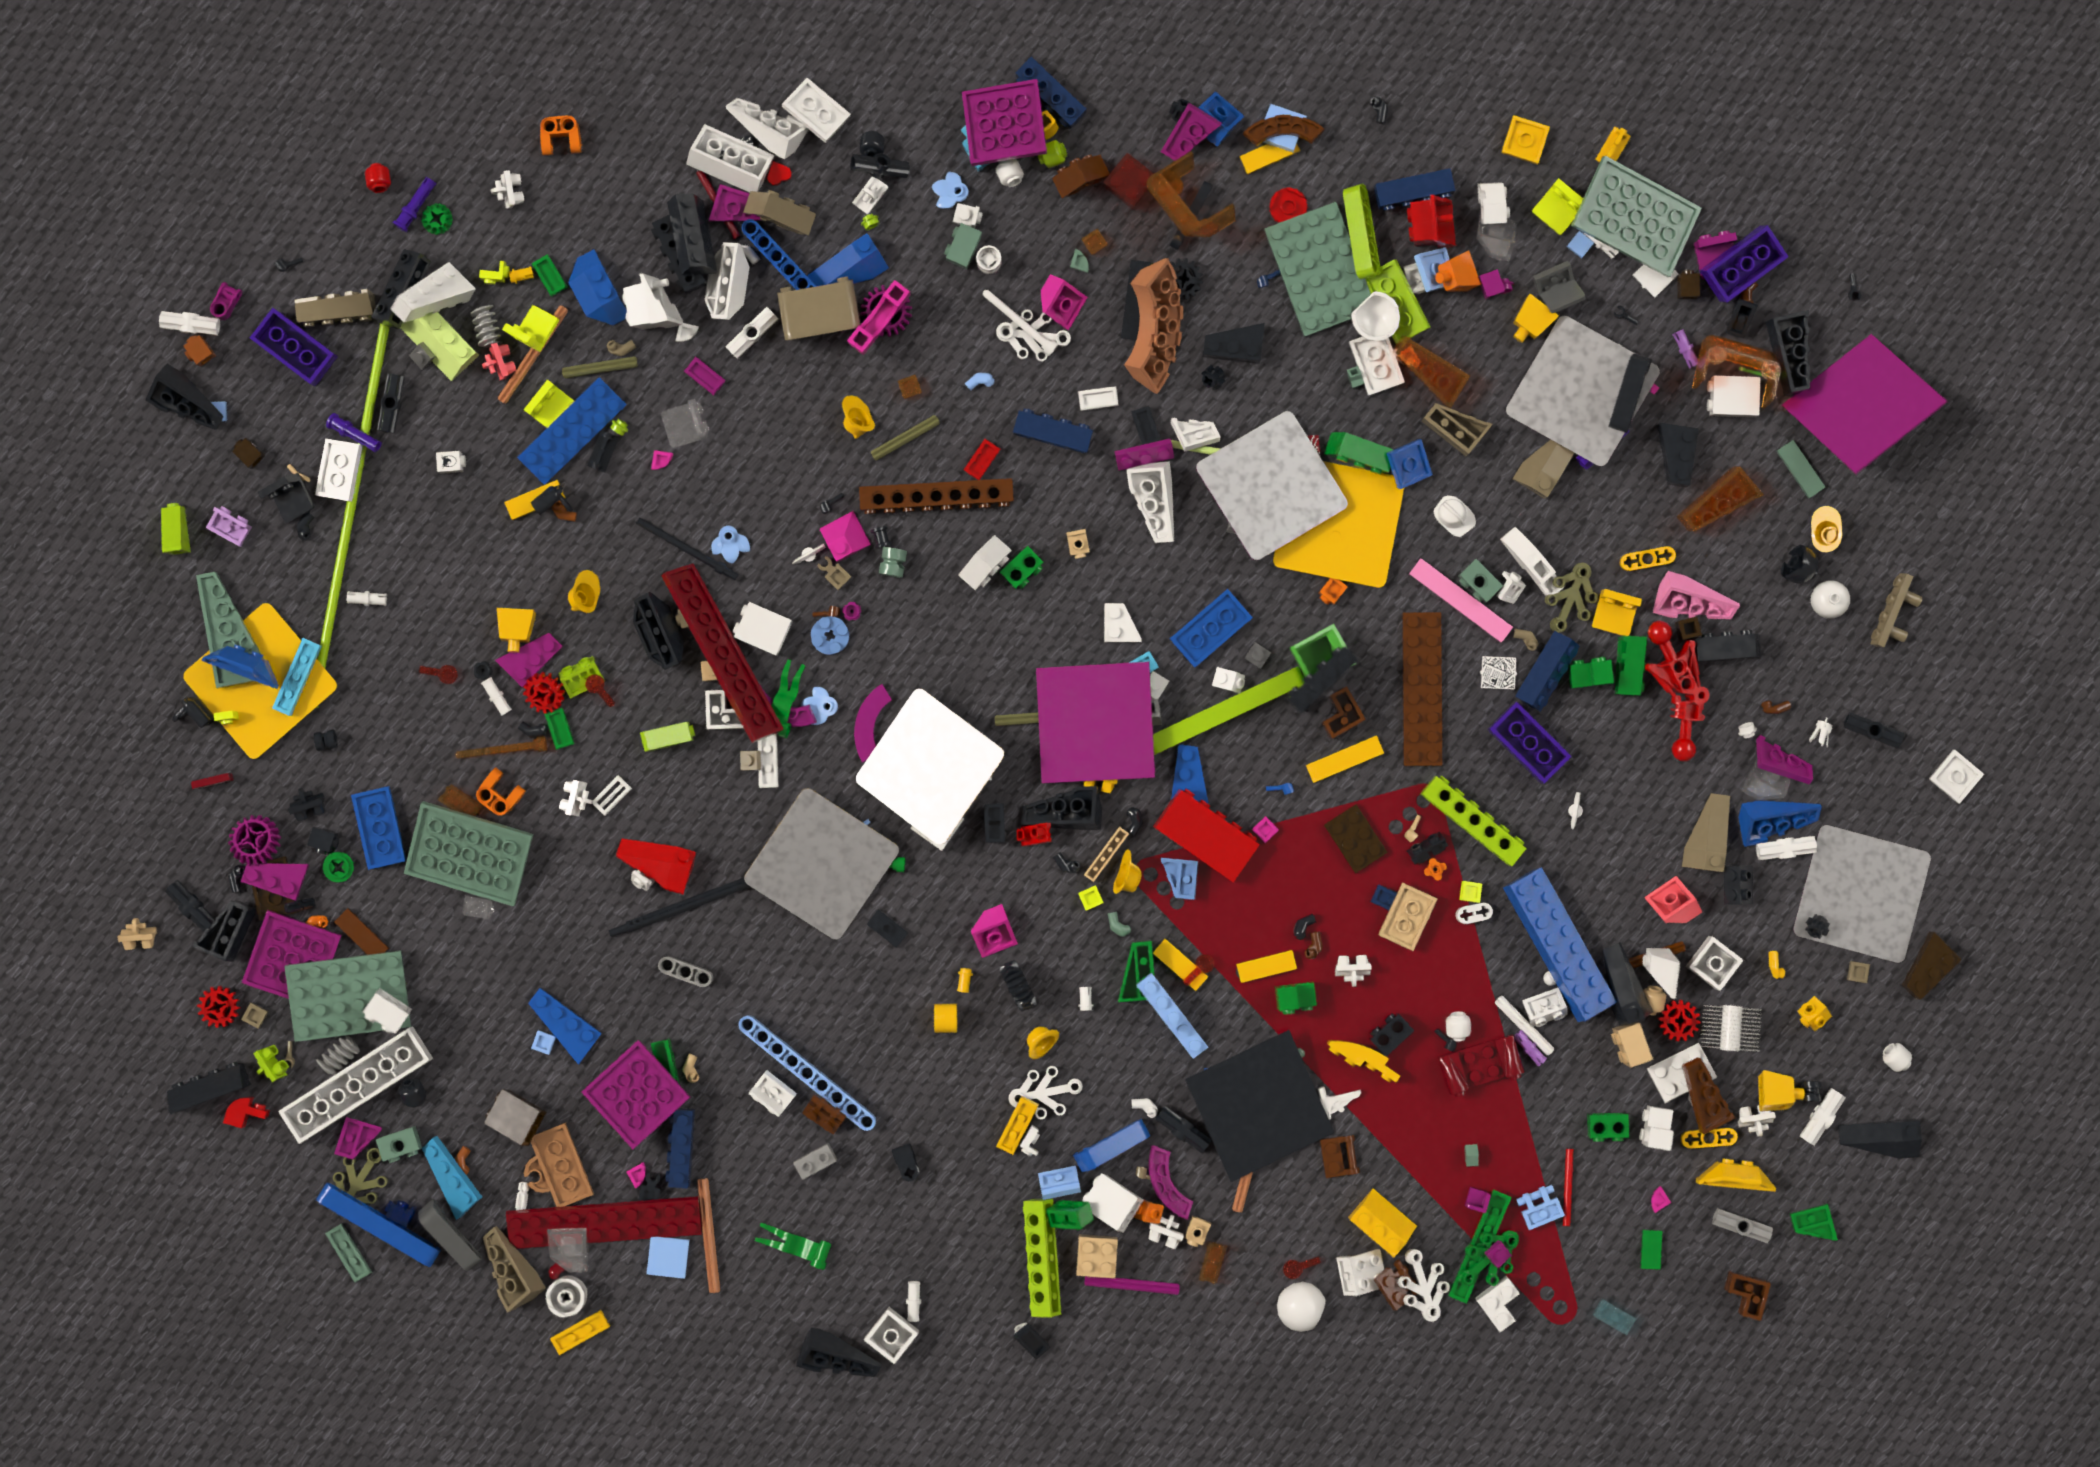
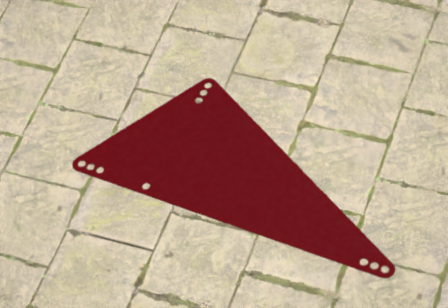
M1422 783L1273 823L1279 831L1266 843L1252 829L1244 831L1245 835L1249 832L1258 838L1256 842L1260 845L1234 883L1184 848L1140 860L1136 865L1139 867L1142 876L1138 887L1278 1035L1290 1030L1297 1049L1302 1048L1305 1052L1302 1060L1335 1095L1361 1090L1359 1097L1353 1099L1345 1106L1471 1239L1483 1212L1465 1206L1469 1188H1476L1490 1194L1495 1189L1512 1197L1496 1235H1501L1505 1231L1512 1230L1519 1236L1518 1245L1512 1249L1510 1263L1513 1265V1271L1509 1274H1504L1550 1322L1563 1325L1573 1320L1577 1313V1302L1555 1220L1528 1230L1521 1211L1528 1209L1526 1204L1518 1206L1516 1199L1523 1197V1194L1527 1192L1530 1194L1539 1190L1538 1188L1542 1186L1545 1187L1517 1079L1510 1080V1077L1497 1079L1471 1087L1469 1090H1466L1467 1094L1455 1097V1094H1449L1446 1079L1438 1056L1451 1053L1452 1051L1444 1048L1446 1041L1441 1039L1434 1031L1439 1029L1446 1037L1453 1040L1446 1033V1018L1452 1012H1465L1471 1019V1035L1466 1037L1464 1041H1455L1457 1046L1454 1051L1504 1037L1505 1035L1497 1005L1495 1004L1475 924H1462L1456 919V911L1460 907L1468 906L1469 902L1459 900L1463 879L1446 816L1431 803L1428 807L1421 808L1416 802L1417 797L1428 784ZM1355 804L1388 852L1357 873H1354L1324 827V824ZM1406 807H1413L1417 815L1421 816L1414 830L1418 836L1413 842H1409L1405 838V833L1414 822V820L1407 821L1404 819L1403 810ZM1399 820L1403 824V829L1399 834L1390 832L1389 824L1391 821ZM1438 832L1444 836L1448 846L1446 850L1435 856L1431 851L1428 854L1430 859L1435 858L1437 862L1446 864L1447 868L1443 871L1441 880H1435L1434 877L1424 874L1430 859L1420 865H1414L1410 855L1407 853V850L1412 845L1421 843L1431 834ZM1161 858L1199 861L1195 900L1184 899V905L1181 909H1173L1170 905V899L1174 896L1172 886L1170 893L1163 896L1157 892L1158 883L1166 881L1170 884ZM1149 867L1155 868L1158 872L1156 880L1152 882L1147 881L1143 875L1145 869ZM1404 883L1437 898V902L1414 951L1378 935L1389 910L1370 902L1378 884L1397 893L1401 884ZM1463 910V914H1460V917L1464 918L1465 921L1468 916H1472L1471 912L1467 913L1465 910ZM1313 914L1316 923L1307 926L1306 937L1303 940L1296 939L1293 930L1297 920ZM1320 931L1323 949L1316 958L1308 959L1305 957L1304 952L1312 944L1310 933ZM1290 950L1293 951L1297 969L1241 983L1240 978L1236 975V964ZM1367 955L1368 964H1371L1370 975H1363L1364 981H1357L1356 987H1352L1351 981L1344 982V976H1335L1339 956H1349V965L1356 964V956ZM1314 982L1317 1006H1312V1010L1301 1011V1008L1295 1009V1013L1283 1014L1282 1011L1277 1009L1274 986ZM1391 1013L1394 1015L1399 1013L1414 1030L1411 1035L1387 1056L1389 1060L1385 1066L1400 1075L1397 1082L1392 1080L1389 1083L1381 1077L1382 1072L1377 1069L1372 1071L1366 1067V1061L1361 1066L1357 1064L1354 1067L1344 1061L1346 1059L1344 1055L1340 1053L1337 1056L1329 1050L1331 1046L1327 1044L1329 1040L1349 1041L1364 1045L1382 1054L1369 1039L1372 1036L1370 1033L1377 1026L1381 1028L1386 1023L1384 1020ZM1399 1021L1395 1022L1392 1026L1393 1031H1401L1402 1023ZM1385 1034L1381 1035L1378 1038L1379 1044L1385 1045L1388 1042V1036ZM1477 1144L1479 1166H1466L1465 1145ZM1542 1197L1532 1201L1534 1206L1544 1202ZM1531 1272H1536L1541 1277L1540 1284L1534 1287L1527 1283V1276ZM1545 1286H1549L1554 1290L1553 1298L1548 1301L1540 1297V1290ZM1558 1300H1562L1567 1304V1311L1561 1315L1556 1314L1553 1310V1305Z

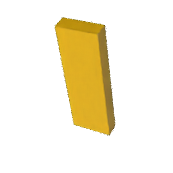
M1266 144L1241 155L1240 159L1248 175L1298 153L1300 149L1296 144L1295 150L1292 153Z
M553 481L504 502L511 519L515 520L536 511L530 502L549 486L555 487L560 485L559 481Z
M1166 939L1153 951L1156 957L1195 991L1208 978L1202 970Z
M1292 950L1236 964L1241 983L1297 969Z
M1021 1096L996 1147L1014 1155L1038 1108V1103Z
M599 1310L551 1337L550 1340L558 1354L561 1355L609 1328L610 1325L602 1310Z

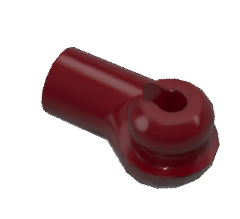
M557 1261L549 1268V1277L551 1279H558L564 1270L575 1272L576 1262Z

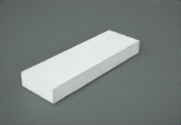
M777 734L758 741V751H761V770H758L759 788L779 787Z

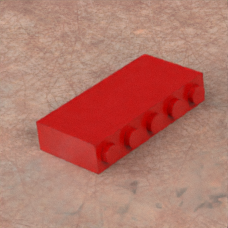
M1179 789L1153 827L1234 883L1260 844L1256 842L1258 838L1249 832L1245 835L1240 831L1241 826L1233 821L1231 824L1225 821V815L1219 811L1215 813L1209 809L1210 805L1202 799L1200 802L1193 798L1195 794L1188 789L1184 791Z

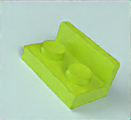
M593 656L582 658L577 664L566 666L559 672L560 681L570 698L605 682Z

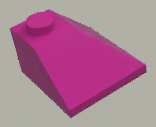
M1050 274L1041 289L1042 311L1063 328L1069 330L1088 297L1065 280Z
M853 511L820 528L837 563L871 545Z
M1002 904L985 910L971 930L982 958L1018 944Z

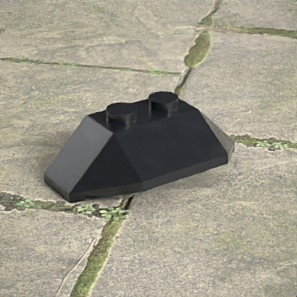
M651 592L634 599L633 623L648 658L662 666L664 670L681 663L685 641L670 606Z

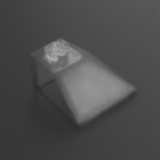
M1481 213L1479 214L1476 238L1491 258L1510 261L1515 244L1517 221L1507 219V223L1482 224Z
M1756 759L1744 781L1741 791L1757 800L1785 798L1791 778L1758 768Z
M586 1228L547 1229L550 1259L567 1272H588L589 1249Z

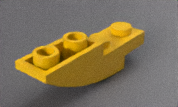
M1329 1040L1327 1043L1331 1046L1329 1048L1331 1052L1337 1056L1340 1053L1346 1057L1344 1061L1353 1067L1356 1064L1361 1066L1366 1061V1067L1372 1071L1377 1069L1382 1072L1381 1077L1389 1083L1392 1080L1397 1082L1400 1078V1075L1385 1066L1389 1058L1369 1047L1341 1040Z

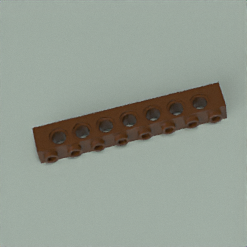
M1008 478L859 487L860 510L865 511V514H876V510H884V513H895V509H903V512H914V508H922V511H933V507H941V510H952L953 506H960V509H971L972 505H979V508H990L991 504H998L999 507H1009L1010 503H1014L1013 480ZM991 489H997L1000 492L997 498L989 497L988 493ZM972 490L980 492L978 499L973 500L970 498L969 494ZM953 491L961 493L959 500L954 501L950 498ZM934 492H940L942 499L935 502L931 499V495ZM915 493H921L923 499L921 502L915 503L912 500V496ZM896 494H902L904 500L902 503L896 504L893 502V497ZM877 495H882L885 500L883 504L877 505L874 503V498Z

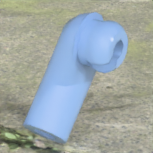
M976 373L965 385L970 390L978 384H985L987 387H990L994 384V379L989 373Z

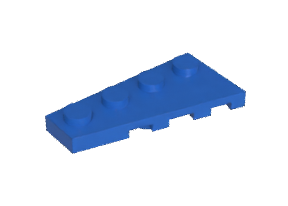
M539 988L528 1003L579 1065L602 1033L542 988Z

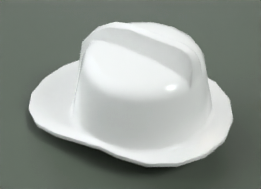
M1454 496L1443 497L1434 509L1435 518L1454 536L1461 537L1475 527V515L1461 500Z

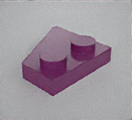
M346 1117L334 1154L354 1160L382 1131V1127Z

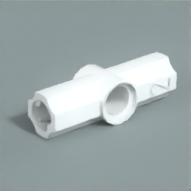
M766 307L755 319L745 325L743 330L726 348L738 359L752 344L761 338L778 318ZM754 328L757 330L756 336L748 337V330Z
M161 311L159 327L179 330L188 334L191 332L192 334L202 333L218 336L220 319L202 317L198 314L187 312L180 314Z
M1814 836L1796 839L1794 837L1777 839V841L1756 844L1758 860L1796 857V855L1817 852V843Z
M1831 1088L1821 1104L1815 1107V1112L1811 1113L1810 1121L1800 1134V1137L1815 1146L1824 1130L1828 1129L1835 1120V1114L1846 1097Z

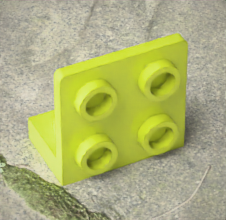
M1558 178L1533 208L1532 213L1557 234L1562 235L1574 220L1583 198Z
M533 305L520 326L514 324L512 327L506 323L502 330L518 341L541 352L557 326L559 319Z
M547 380L524 410L547 428L574 400Z

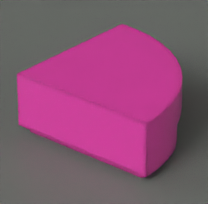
M654 450L651 470H659L667 466L672 460L673 453Z
M644 1162L627 1171L635 1189L645 1179L646 1167Z
M1659 1186L1651 1198V1206L1654 1213L1671 1203L1662 1187Z

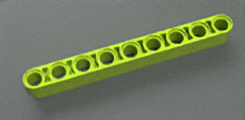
M1299 666L1153 734L1154 755L1289 692L1295 686L1300 687L1304 683L1302 681L1304 677Z

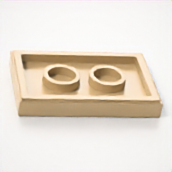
M1402 883L1378 935L1414 951L1437 902V898Z

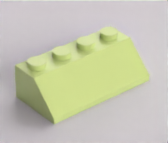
M430 312L423 317L403 322L400 327L416 345L422 342L425 343L436 356L432 362L451 381L479 356L439 312Z

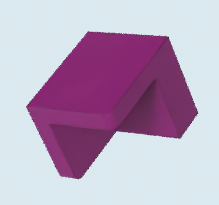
M1498 269L1479 276L1485 300L1505 291Z
M1470 1187L1465 1206L1486 1213L1491 1194Z

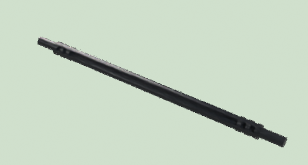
M743 877L626 921V924L610 929L609 934L611 937L627 931L638 930L751 886L746 884Z

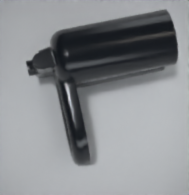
M560 485L555 487L549 486L530 502L539 515H542L558 500L570 512L573 511V508L561 495L563 487Z
M186 696L182 700L184 706L172 718L173 722H176L187 713L200 728L209 726L214 721V714L199 698L194 699V697L188 698Z

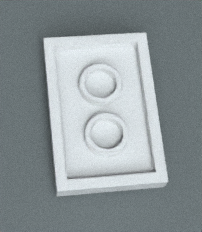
M808 78L782 103V107L825 143L851 115Z
M1360 337L1349 341L1356 364L1361 371L1368 396L1405 383L1389 338L1372 341Z
M330 439L325 440L315 492L316 496L352 502L363 445Z
M1699 1043L1647 1068L1664 1103L1689 1092L1682 1065L1697 1057L1703 1060L1712 1076V1080L1717 1078Z

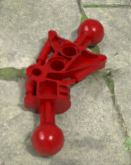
M1656 621L1649 626L1648 638L1651 642L1660 646L1666 660L1659 664L1647 663L1645 669L1654 676L1667 693H1670L1672 696L1671 704L1676 705L1675 708L1670 709L1675 712L1670 717L1681 719L1679 739L1672 745V754L1677 760L1685 762L1695 756L1696 745L1691 740L1692 721H1703L1705 719L1702 710H1704V703L1709 699V691L1700 685L1695 641H1685L1682 649L1675 653L1670 642L1672 636L1670 625L1664 621ZM1675 663L1677 664L1676 670H1674ZM1675 693H1684L1686 699L1681 700V696Z

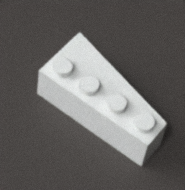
M448 262L400 294L391 310L405 323L423 317L430 312L436 313L440 309L451 308L461 302L466 303L470 300L476 288Z

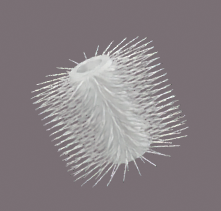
M1723 1005L1721 1007L1723 1011H1720L1722 1012V1015H1720L1722 1019H1719L1722 1020V1023H1718L1722 1024L1721 1027H1718L1721 1028V1031H1717L1721 1032V1035H1716L1721 1036V1039H1716L1721 1041L1720 1043H1715L1720 1044V1047L1714 1048L1730 1051L1747 1050L1740 1049V1046H1748L1740 1045V1042H1749L1740 1041L1742 1009L1744 1008Z

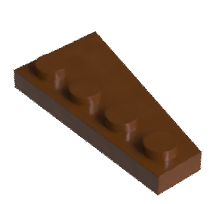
M1697 1057L1683 1064L1682 1068L1699 1132L1706 1134L1735 1119L1733 1113L1728 1109V1104L1720 1095L1719 1088L1712 1081V1076L1703 1060Z

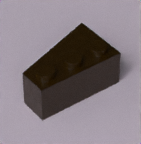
M1931 931L1928 932L1922 948H1920L1914 963L1902 983V986L1917 1000H1921L1961 961L1959 956L1935 932Z

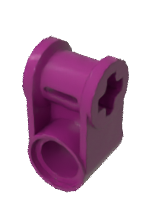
M223 282L210 306L212 315L221 321L228 319L242 296V290H236L228 286L227 282ZM220 306H224V312L218 315L217 309Z

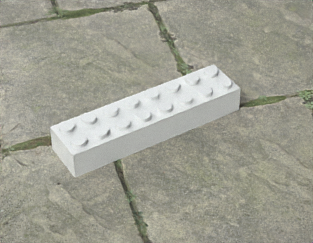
M410 1027L278 1112L299 1144L303 1143L428 1063L433 1057L414 1027Z

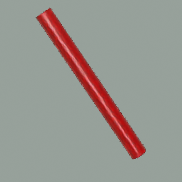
M1567 1148L1563 1226L1571 1225L1574 1149Z

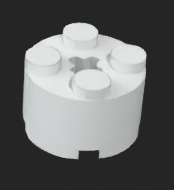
M562 1276L555 1280L546 1293L549 1310L559 1317H569L577 1314L587 1301V1288L584 1283L574 1276ZM565 1293L570 1294V1298L567 1300L564 1299Z

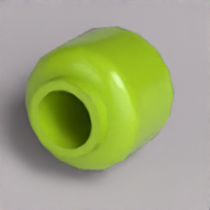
M1054 140L1046 143L1047 154L1038 155L1041 164L1052 168L1065 162L1067 151L1063 143Z

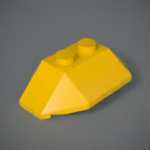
M1723 1158L1722 1162L1717 1161L1696 1178V1183L1700 1185L1776 1192V1187L1758 1166L1753 1165V1161L1742 1160V1163L1739 1164L1734 1163L1733 1159Z

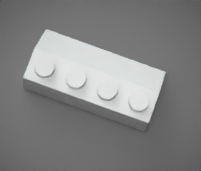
M704 124L690 148L686 164L745 191L759 192L774 159V155ZM721 150L725 151L723 160L719 159Z

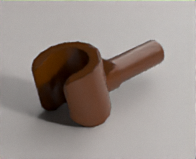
M830 606L829 612H813V617H838L840 608Z

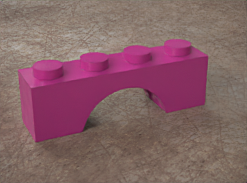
M894 280L872 313L847 340L848 344L864 355L910 297V291Z

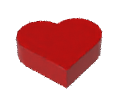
M773 161L767 176L768 182L773 186H777L782 181L790 180L792 177L790 168Z

